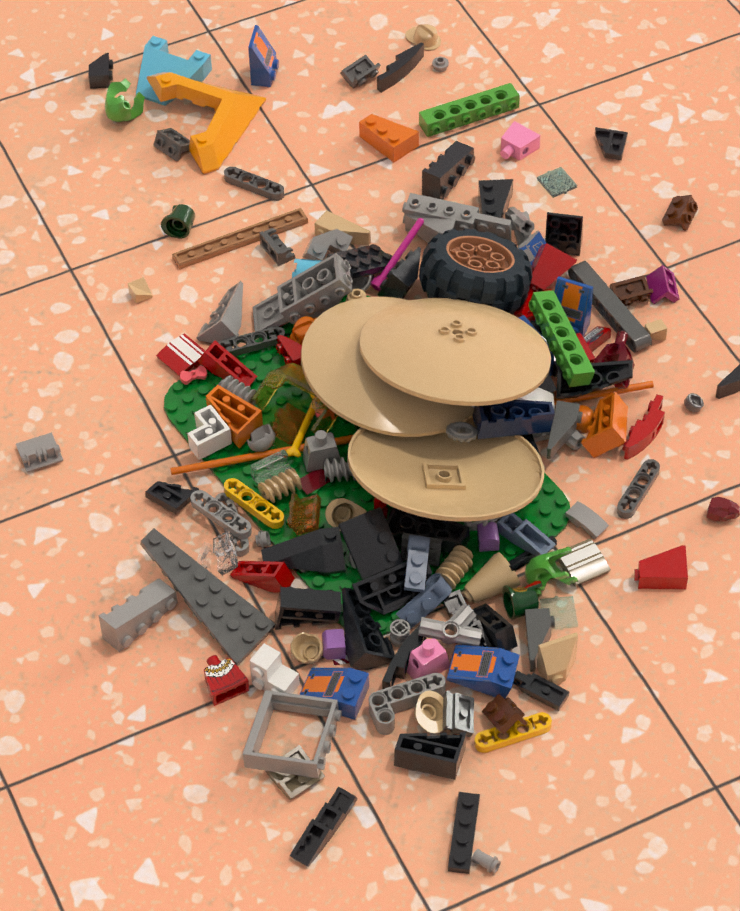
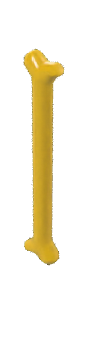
M314 392L310 393V397L313 400L292 447L285 450V454L288 457H301L299 447L313 419L315 410H317L321 402Z

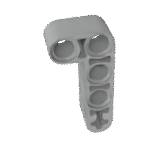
M432 673L371 693L369 696V714L376 730L382 735L391 734L395 728L394 714L414 708L420 694L425 691L431 690L443 697L446 689L445 677L440 673Z

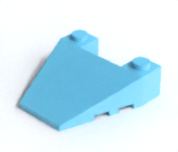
M152 36L144 47L136 95L140 92L145 99L166 106L176 98L160 102L148 82L147 76L171 72L202 82L212 70L211 54L196 50L187 60L169 54L167 40Z

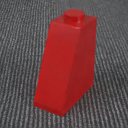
M547 243L541 245L531 265L532 281L530 289H533L535 292L545 290L557 280L558 276H561L577 262V259Z
M681 545L640 560L638 569H634V581H638V589L686 590L688 582L686 545Z

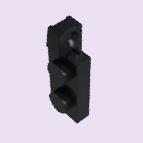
M518 670L515 672L513 684L517 685L525 694L558 711L569 697V691L535 673L525 675Z

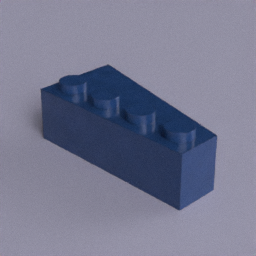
M512 400L500 404L474 406L472 416L475 428L477 429V438L486 439L550 432L555 412L552 402Z

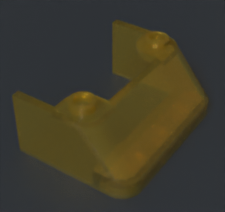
M288 363L270 371L252 398L259 409L263 411L276 390L287 381L315 396L312 401V407L320 416L311 431L314 435L319 430L327 433L338 415L315 395L304 376L302 367L295 363Z

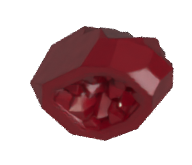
M722 497L711 498L706 518L718 522L719 520L736 519L740 516V506L737 503Z

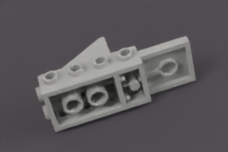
M410 193L407 202H404L402 207L405 231L409 232L417 219L423 218L424 223L417 232V235L427 243L438 233L443 234L444 231L451 229L459 231L464 228L476 229V231L484 233L487 231L497 234L502 239L511 241V220L480 214L479 207Z
M335 253L277 286L278 293L253 306L255 332L275 326L279 327L288 321L295 324L298 319L305 316L318 318L323 312L338 305L345 295L352 292L351 283L353 281L350 276L351 266L349 262L343 260Z

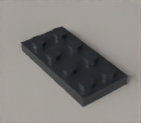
M375 244L336 252L343 260L349 262L352 279L382 272L392 258V255L385 253ZM335 253L328 254V255H327V258L330 257V256H332V255L335 254Z

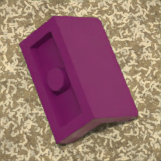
M661 265L646 276L649 289H653V293L650 296L652 303L655 304L664 297L673 303L680 299L674 272Z

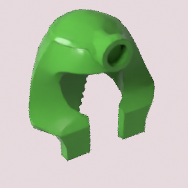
M126 78L121 82H112L107 90L105 112L107 117L115 122L129 121L143 113L145 97L140 92L135 96L131 109L129 102L124 99L123 95L115 98L119 92H126L131 85Z
M570 547L536 556L526 565V582L528 584L537 580L542 582V587L534 588L537 597L542 595L541 590H545L546 583L552 578H556L567 585L578 582L575 576L567 578L569 573L566 571L562 572L555 563L557 559L572 552Z

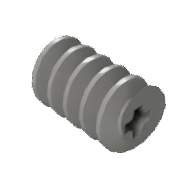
M231 375L219 382L218 385L255 406L257 395L255 389L251 390L250 386L245 387L243 382L239 383L238 379L233 380Z
M341 457L338 463L336 458H333L330 464L328 458H325V483L327 477H329L331 483H333L335 477L341 482L343 476L346 481H349L350 476L356 481L349 468L348 460L345 462L344 458Z

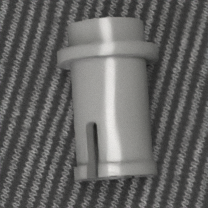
M480 849L474 852L471 860L486 868L489 873H496L501 864L498 857H491Z

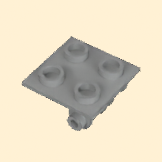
M52 432L16 444L27 472L63 461L59 444H56Z

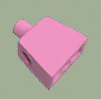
M514 121L501 138L500 155L504 159L512 156L517 160H522L540 148V135Z
M435 638L424 640L421 646L411 651L407 673L412 679H416L428 674L445 671L450 667L446 650Z

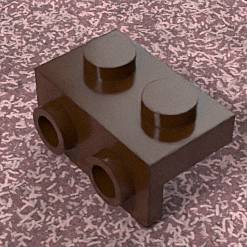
M692 195L673 197L662 219L664 226L680 224L684 231L688 230L698 210L697 202L693 199Z
M645 275L612 283L609 286L625 306L631 305L633 301L637 300L639 302L647 301L653 293V289L648 287Z
M500 694L482 710L483 714L503 735L517 720L524 726L528 724L523 718L525 714L509 697L504 699Z

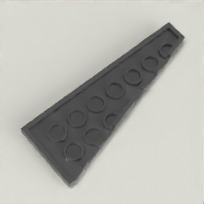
M155 528L141 540L140 545L153 562L155 561L164 576L168 577L174 585V589L182 595L184 602L198 620L203 622L212 638H215L222 647V651L227 653L237 666L275 628L276 624Z

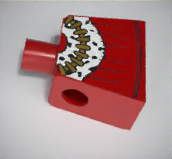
M213 655L207 659L208 667L204 669V677L214 706L249 691L248 678L231 658L220 661L217 655Z

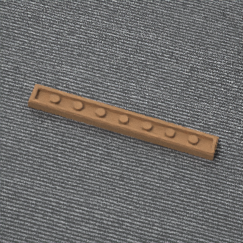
M298 208L172 254V258L180 270L260 241L259 232L261 231L264 232L275 228L276 232L270 236L280 234L307 224L308 218L303 210Z

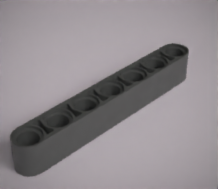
M582 261L568 269V275L571 280L593 286L592 305L616 333L618 331L620 333L625 331L628 334L626 345L633 352L652 345L650 334L588 262Z

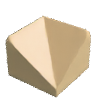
M144 277L128 283L129 293L136 304L153 297Z
M662 319L645 324L644 328L650 334L651 339L666 340L667 327Z

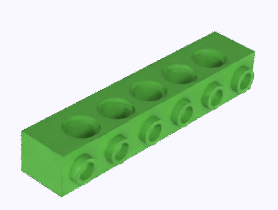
M508 83L420 111L419 125L427 137L517 109L519 108L520 95L514 86Z
M554 290L533 292L532 298L529 301V309L532 311L536 323L539 325L542 335L549 345V350L556 359V364L562 371L563 378L567 381L569 387L590 385L595 371Z

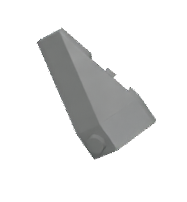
M241 281L225 293L218 303L220 306L211 313L210 317L212 319L208 324L205 323L197 336L199 341L213 343L214 340L219 342L239 336L243 283Z

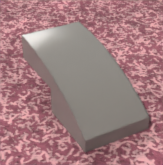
M579 501L565 513V516L577 528L581 526L593 539H596L609 526L598 514Z

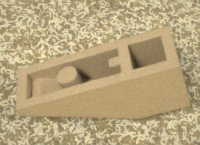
M327 210L314 223L315 236L338 229L353 237L350 244L368 246L371 244L369 230Z

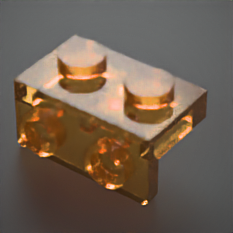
M289 403L283 408L279 407L274 415L276 420L270 425L275 433V437L292 446L306 413Z
M296 493L291 494V502H289L290 512L287 522L297 535L318 530L321 498L318 494L302 499Z

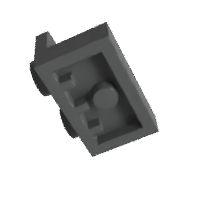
M174 129L157 130L154 146L175 161L180 160L182 152L189 151L190 140Z

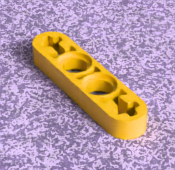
M235 478L224 482L225 495L268 527L278 529L284 525V513ZM250 496L252 499L249 501L242 500V497ZM258 506H264L266 510L258 511L256 510V508Z
M544 712L524 717V720L528 723L526 727L529 729L526 733H520L517 730L518 727L524 726L517 720L506 732L509 735L507 739H500L498 737V734L501 732L496 727L481 731L475 736V748L481 753H487L545 734L551 729L552 719L549 714Z

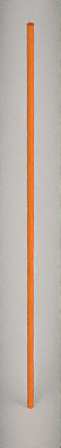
M653 381L630 384L625 389L613 387L597 390L577 398H554V406H556L557 400L573 403L606 397L613 392L622 394L654 388ZM353 435L334 438L336 445L350 443ZM304 444L300 445L299 452H303ZM292 446L170 468L171 475L286 455L285 450Z

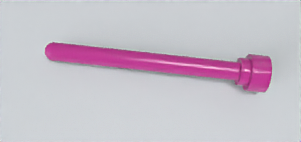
M423 218L417 219L380 276L373 278L370 285L375 290L380 292L381 288L379 286L387 278L389 271L394 268L423 225Z

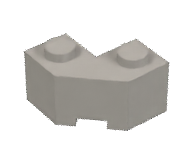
M338 229L320 234L309 241L302 257L309 260H323L327 250L333 253L346 251L353 237Z

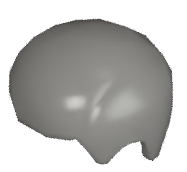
M266 424L250 434L251 441L247 440L248 446L252 451H266L274 444L275 433L272 427Z

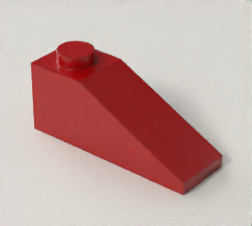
M216 340L197 360L212 374L223 379L231 375L233 380L238 379L239 383L243 382L245 384V387L250 386L257 378L256 374Z
M238 561L230 574L233 579L272 593H279L280 587H290L295 579L284 562Z

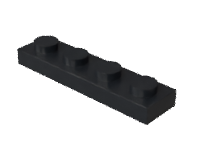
M458 793L448 863L449 872L470 874L480 794Z

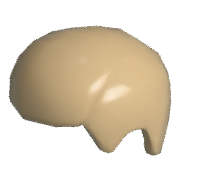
M302 632L295 636L290 644L291 653L296 660L303 664H313L321 659L323 654V643L315 634Z

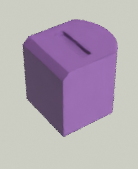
M488 522L486 526H483V523L478 524L477 540L479 552L499 550L497 524L494 522Z
M325 630L322 633L324 658L327 660L345 659L344 630Z

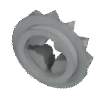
M454 422L447 426L446 433L448 438H452L454 441H460L461 443L465 441L468 443L470 440H475L477 429L466 422Z

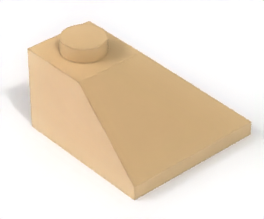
M577 632L538 645L537 669L541 677L556 685L566 681L576 659Z

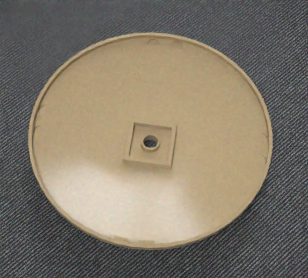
M393 297L353 299L331 307L314 320L307 330L302 343L301 365L303 373L315 395L330 410L343 419L364 429L385 435L422 437L446 432L449 424L465 422L473 415L474 407L438 403L405 393L383 381L365 363L360 352V335L366 322L379 311L391 305L410 300Z
M425 298L394 304L373 315L364 325L360 335L361 355L367 366L379 378L405 393L438 403L483 406L512 401L537 389L544 382L550 370L551 355L549 348L534 328L508 312L489 305L468 302L467 300Z
M471 416L465 422L475 427L473 416ZM361 427L353 435L347 453L348 465L354 478L371 495L404 512L444 521H482L514 513L534 500L540 492L544 481L545 471L542 459L531 443L521 435L478 439L476 436L475 440H470L468 443L462 441L461 443L460 441L448 438L446 432L422 437H400L373 432Z

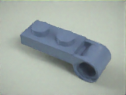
M409 535L404 590L424 593L430 537Z
M440 573L430 576L426 581L427 587H425L424 593L420 592L396 613L400 619L409 623L410 630L421 621L422 617L427 616L451 593L452 588Z

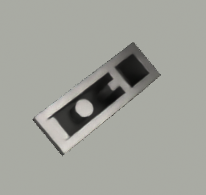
M557 400L547 447V459H551L576 431L577 423H581L583 412H579L580 404Z
M549 608L525 609L530 672H534L537 667L538 645L549 642L551 628H555L554 616H550Z

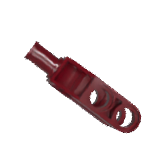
M618 331L615 343L607 344L595 358L594 363L633 360L630 351L625 345L628 334L625 331H621V333ZM631 379L614 384V386L618 389L628 388Z

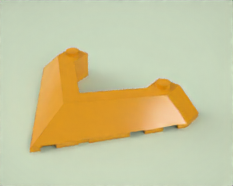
M171 72L147 76V80L160 102L174 98L181 100L185 98L191 100L193 104L215 108L214 111L216 113L206 132L190 136L189 151L203 174L220 169L224 159L228 157L235 143L239 141L248 128L250 121L254 119L259 108L266 101L265 97L192 80Z

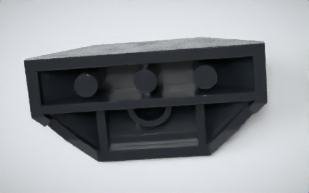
M407 561L352 584L359 603L385 615L404 607L420 592L404 590ZM428 562L426 581L432 575V571Z

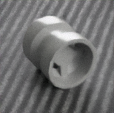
M397 619L390 625V642L395 647H400L410 635V625L405 620Z

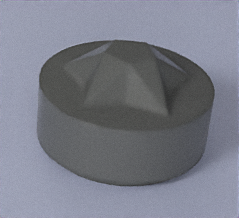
M690 393L684 399L686 408L692 412H699L704 406L702 398L697 394Z

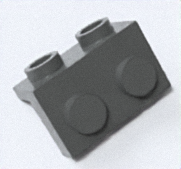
M365 54L344 68L340 74L352 88L357 85L360 87L369 77L373 78L379 73L378 69L381 65L380 63L374 65Z

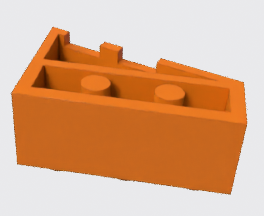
M370 114L359 121V137L393 163L419 147V131L374 114Z
M217 385L206 395L207 406L212 405L228 425L231 431V440L238 448L251 437L250 434L254 430L263 426L262 410L220 385Z
M616 392L599 400L592 416L594 418L593 424L587 428L589 432L587 438L582 439L581 444L593 458L615 447H620L626 442L628 406Z

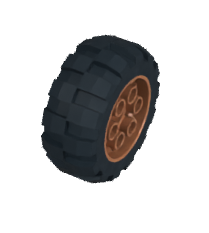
M464 228L459 231L451 229L444 231L443 234L438 233L424 249L419 269L423 292H427L428 298L467 300L468 302L489 305L510 314H514L524 304L532 281L531 263L527 254L522 249H518L515 243L508 239H502L497 234L487 231L486 233L479 232L476 229Z

